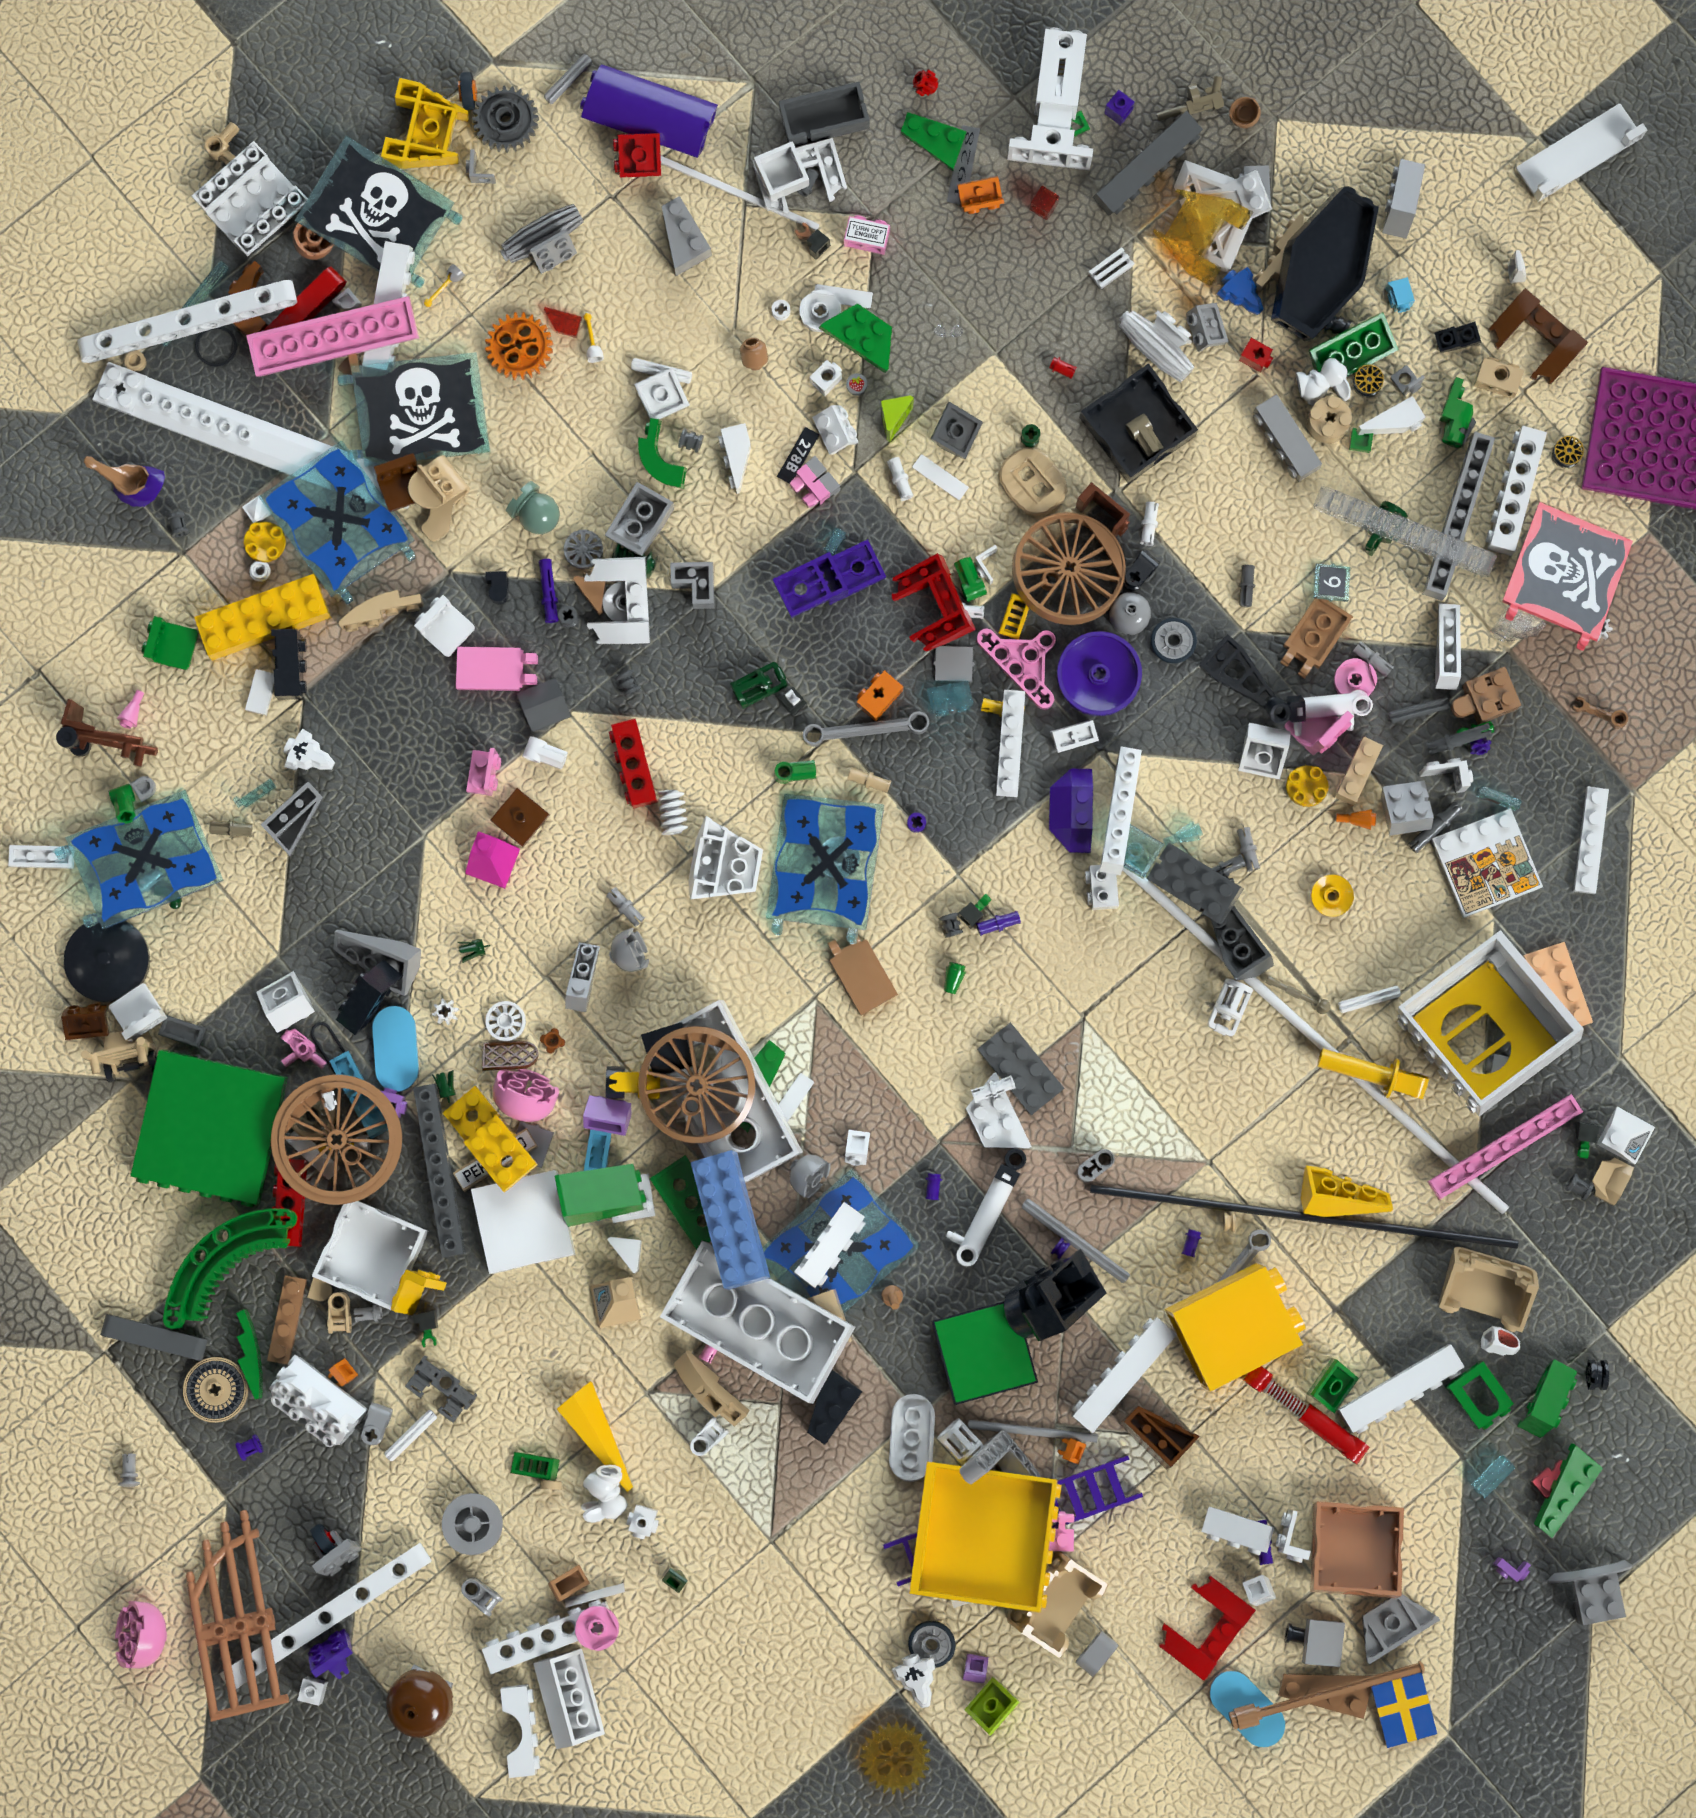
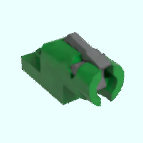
M1458 377L1452 383L1439 421L1445 423L1442 442L1454 448H1461L1476 424L1472 417L1473 405L1459 400L1462 398L1465 387L1462 386L1464 379Z

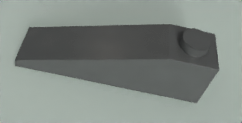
M1233 906L1222 925L1211 919L1224 964L1236 981L1257 977L1274 966L1272 955L1235 906Z

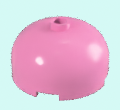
M500 1070L493 1085V1099L496 1106L505 1115L519 1121L534 1122L544 1119L552 1112L559 1095V1089L549 1084L550 1079L531 1070ZM528 1080L532 1081L531 1087L525 1092Z
M129 1601L128 1607L122 1608L117 1620L115 1639H118L119 1652L115 1654L121 1667L145 1668L153 1664L161 1655L167 1639L166 1623L161 1611L153 1604ZM123 1626L125 1629H130V1632L122 1631Z

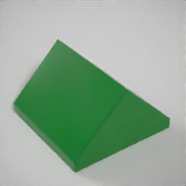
M1331 1358L1307 1394L1335 1413L1359 1378L1337 1359Z

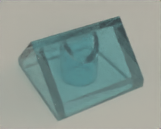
M1130 824L1123 867L1144 879L1164 844Z

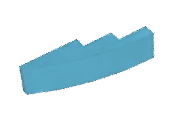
M349 1051L330 1060L336 1075H348L364 1080ZM343 1088L352 1104L357 1092ZM360 1094L354 1107L358 1117L374 1104L372 1100L363 1094ZM376 1106L361 1122L365 1128L385 1121V1118ZM383 1124L366 1132L369 1138L373 1139L388 1131L387 1124Z
M590 1129L584 1171L607 1168L612 1133Z

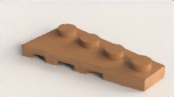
M1283 1674L1278 1696L1292 1699L1373 1675ZM1371 1687L1311 1703L1310 1705L1364 1719Z

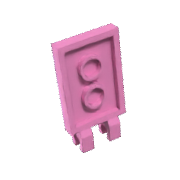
M457 647L456 689L520 691L523 685H537L536 674H523V664H538V655L536 653H524V650H521V648Z

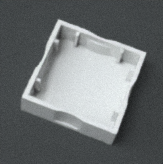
M553 1170L523 1177L505 1193L497 1184L471 1189L489 1274L576 1255L570 1227L567 1226L562 1216L555 1175H558V1171Z
M360 1201L343 1204L334 1224L333 1234L323 1249L312 1277L361 1296L363 1299L391 1310L392 1298L397 1293L400 1278L405 1270L412 1271L429 1231Z

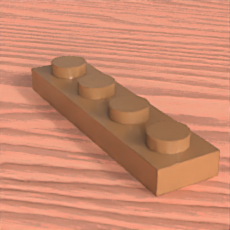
M285 1275L267 1361L288 1365L291 1360L307 1279Z

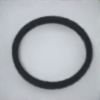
M223 326L214 329L226 331L231 335L234 342L233 352L231 356L224 362L210 363L203 359L199 353L200 339L206 332L210 330L200 332L196 339V354L199 357V359L208 366H224L231 362L236 355L237 340L234 334L228 328Z

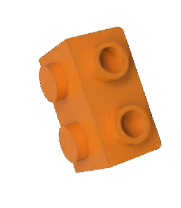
M998 176L957 184L961 209L963 212H967V214L980 212L979 209L986 207L988 210L1000 208V204H1004Z

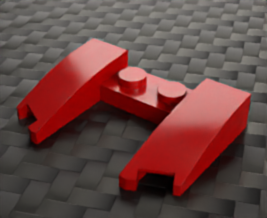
M938 553L892 578V581L898 582V593L892 594L893 601L902 599L930 586L944 618L909 636L910 640L914 643L919 640L926 645L923 648L926 652L975 630L968 611L964 609L951 580V573L945 559Z
M1212 1576L1208 1577L1209 1583L1199 1588L1195 1583L1190 1587L1224 1613L1199 1648L1195 1647L1165 1623L1162 1625V1630L1167 1631L1165 1644L1159 1643L1160 1648L1203 1681L1206 1680L1217 1665L1219 1658L1256 1611Z

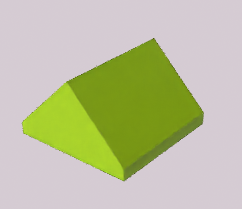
M911 395L881 401V415L886 440L891 442L913 409L914 397Z
M992 1677L964 1710L991 1736L1019 1704V1700Z

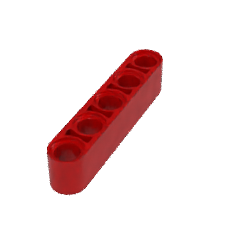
M333 267L326 268L297 297V304L285 308L263 331L313 319L345 287L347 281Z

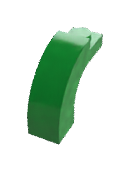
M650 418V423L647 422L645 426L647 439L640 437L638 439V450L642 464L648 473L661 483L670 487L684 489L687 468L668 464L661 458L658 451V440L662 421Z

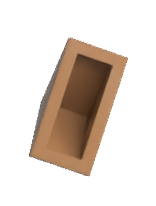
M580 576L572 578L598 615H601L603 613V597L607 587L606 581H584L585 577Z
M580 1565L575 1566L548 1583L558 1603L590 1584Z

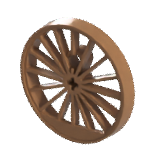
M1057 513L1036 522L1018 542L1012 560L1013 581L1021 599L1037 615L1058 624H1083L1102 616L1110 609L1120 595L1125 579V558L1116 537L1099 521L1078 513ZM1059 523L1064 554L1046 526ZM1064 523L1078 524L1071 555H1069ZM1082 525L1089 528L1093 534L1074 558ZM1042 529L1058 556L1031 536ZM1096 537L1102 547L1078 560L1093 538ZM1028 541L1054 561L1022 553V549ZM1102 551H1105L1110 559L1083 563ZM1020 558L1053 567L1021 571ZM1113 565L1117 572V577L1085 568ZM1065 567L1072 568V572L1070 570L1066 571ZM1043 574L1038 584L1029 589L1025 587L1022 576ZM1085 575L1115 582L1116 587L1113 594L1104 590ZM1046 576H1053L1056 579V583H1048ZM1064 580L1060 603L1056 613L1045 608L1043 605ZM1081 580L1106 597L1108 601L1101 607H1097ZM1068 581H1070L1076 615L1061 614ZM1074 581L1094 611L1080 614ZM1042 586L1043 589L1050 592L1041 603H1038L1030 593Z
M685 1027L665 1035L649 1050L640 1069L639 1095L647 1116L663 1133L687 1143H707L730 1134L746 1118L755 1095V1075L748 1055L729 1035L708 1027ZM673 1038L689 1041L694 1074L674 1043ZM693 1041L705 1043L699 1073L697 1071ZM670 1042L689 1075L658 1053V1050L665 1043ZM708 1046L720 1047L721 1050L702 1075ZM725 1049L735 1052L740 1056L705 1077ZM656 1056L686 1079L649 1071L653 1057ZM739 1060L743 1061L747 1075L708 1081ZM647 1074L686 1084L647 1090ZM748 1078V1094L708 1084ZM698 1079L699 1084H701L702 1087L698 1088V1090H695V1086L692 1085V1082H695ZM687 1088L655 1109L652 1108L648 1094ZM708 1089L747 1098L741 1112L737 1111ZM689 1092L675 1114L665 1124L658 1117L656 1111ZM706 1093L738 1116L737 1119L729 1126H726ZM702 1096L721 1125V1131L708 1134ZM687 1101H696L698 1109L694 1112L689 1111L686 1106ZM681 1110L688 1116L684 1133L670 1127ZM700 1112L704 1135H689L688 1131L692 1116Z

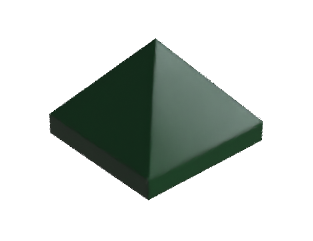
M670 1568L661 1581L677 1593H680L688 1580L681 1570Z

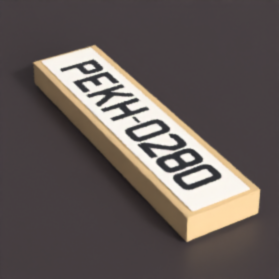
M527 1128L516 1134L515 1137L528 1153L538 1147ZM505 1156L502 1159L503 1167L513 1163L511 1156ZM477 1159L453 1172L464 1192L490 1177Z

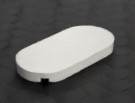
M909 1394L900 1398L893 1407L891 1417L889 1464L897 1477L909 1482L918 1481L923 1478L926 1473L927 1461H933L935 1412L932 1404L925 1397L917 1394Z

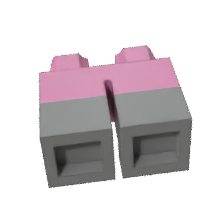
M816 456L803 465L796 472V477L790 482V487L796 493L804 487L809 491L802 498V501L808 508L813 507L817 503L819 505L823 504L826 499L840 491L838 482L827 472V469Z

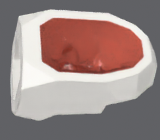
M1492 1326L1483 1333L1481 1348L1488 1353H1496L1502 1356L1506 1354L1514 1355L1520 1349V1341L1512 1332L1501 1327Z

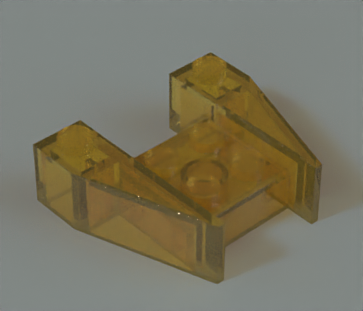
M1177 189L1175 192L1186 198L1184 204L1166 234L1156 229L1153 230V233L1188 274L1207 285H1212L1221 267L1205 258L1206 252L1224 221L1243 230L1253 211L1231 199Z

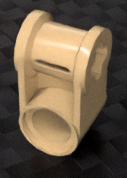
M344 1292L334 1293L328 1299L327 1326L329 1334H332L333 1331L351 1333L350 1298ZM337 1296H341L344 1299V1305L341 1308L336 1307L334 1304V1299Z

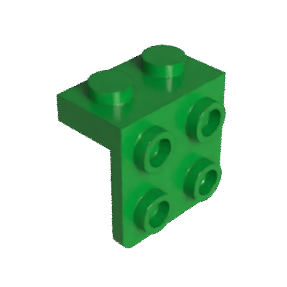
M154 616L153 621H150L148 624V640L142 646L143 657L149 662L188 670L198 639V631L168 623L163 618Z

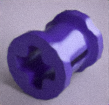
M256 1434L243 1443L238 1442L235 1444L238 1454L243 1461L247 1460V1457L250 1455L264 1452L261 1441Z

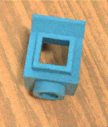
M1408 277L1388 282L1385 290L1388 292L1387 296L1391 308H1394V311L1398 310V313L1410 310L1415 300Z

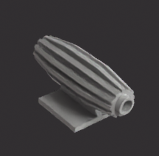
M574 204L554 210L518 230L501 244L503 249L500 250V253L505 261L510 260L511 263L533 256L541 274L550 271L556 265L571 259L577 254L569 234L584 221Z

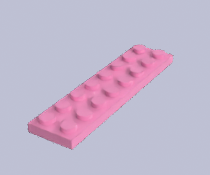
M409 296L246 335L256 377L419 339Z

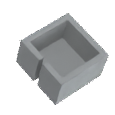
M1425 780L1382 787L1381 803L1389 836L1432 829L1434 817L1430 801H1428L1429 796Z

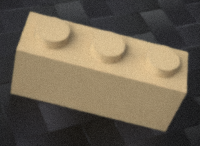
M1366 737L1360 740L1334 798L1352 806L1357 803L1383 745Z

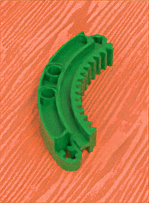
M290 1209L257 1210L232 1218L204 1236L189 1252L175 1274L165 1302L164 1325L170 1329H178L184 1325L185 1320L203 1321L208 1319L204 1311L210 1310L206 1303L213 1301L209 1294L215 1295L216 1292L212 1288L220 1286L217 1280H224L222 1274H229L228 1268H235V1263L242 1262L241 1258H249L248 1254L255 1255L256 1252H263V1249L287 1248L290 1243V1239H287L288 1229L295 1226L297 1222L296 1213ZM287 1214L290 1217V1221L285 1223V1221H281V1216H286ZM225 1231L228 1233L226 1241L223 1240V1233ZM202 1251H204L206 1255L203 1261L200 1258ZM180 1307V1310H173L171 1308ZM174 1315L178 1317L176 1322L170 1321V1318Z

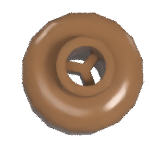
M758 338L746 339L739 348L742 364L746 368L759 370L768 362L766 344Z

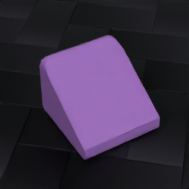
M967 1653L963 1680L985 1683L989 1657Z

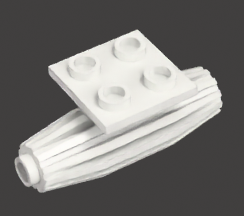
M1157 310L1154 324L1135 311L1130 313L1126 311L1119 319L1121 322L1119 327L1133 345L1160 370L1177 381L1182 382L1194 369L1193 364L1180 349V346L1193 342L1189 338L1191 334L1183 326H1175L1176 320L1166 311L1161 313Z

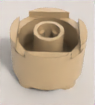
M1337 396L1324 397L1318 400L1311 408L1307 418V430L1311 437L1316 441L1327 444L1341 440L1352 421L1349 406ZM1327 417L1328 419L1331 418L1333 421L1326 422L1325 419Z

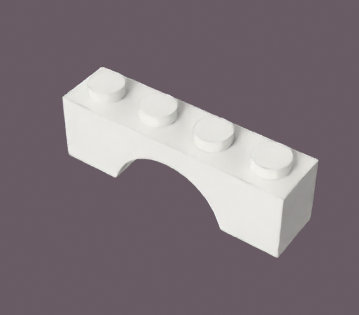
M529 1684L502 1687L500 1689L502 1711L513 1715L519 1721L522 1728L520 1745L507 1755L509 1778L536 1775L537 1769H540V1757L535 1755V1747H538L537 1733L533 1734V1725H536L535 1711H531L530 1703L534 1702L533 1689H529Z

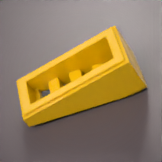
M1012 593L999 634L1019 640L1029 607L1025 605V608L1014 605V600L1024 603V601L1018 594ZM1011 608L1023 612L1022 616L1011 613ZM1008 617L1018 619L1020 623L1008 621ZM1009 625L1018 628L1017 632L1005 629V626Z

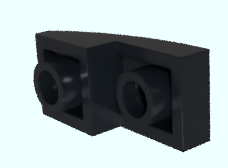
M1476 322L1456 328L1453 326L1434 333L1440 353L1482 343Z

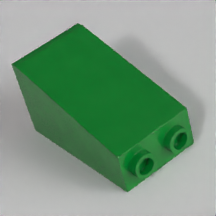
M634 1164L555 1175L562 1216L568 1227L644 1210L643 1203L646 1202L645 1192L639 1188V1182H642L639 1169H635Z

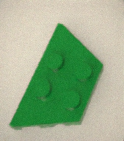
M858 303L819 326L820 330L882 372L886 373L888 371L892 326Z

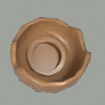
M1241 97L1231 104L1229 116L1234 125L1246 129L1253 127L1259 121L1261 109L1254 98Z

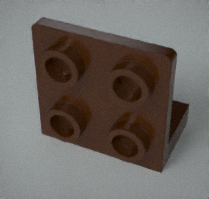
M414 453L374 466V474L389 512L415 504L408 490L409 481L417 472V461Z

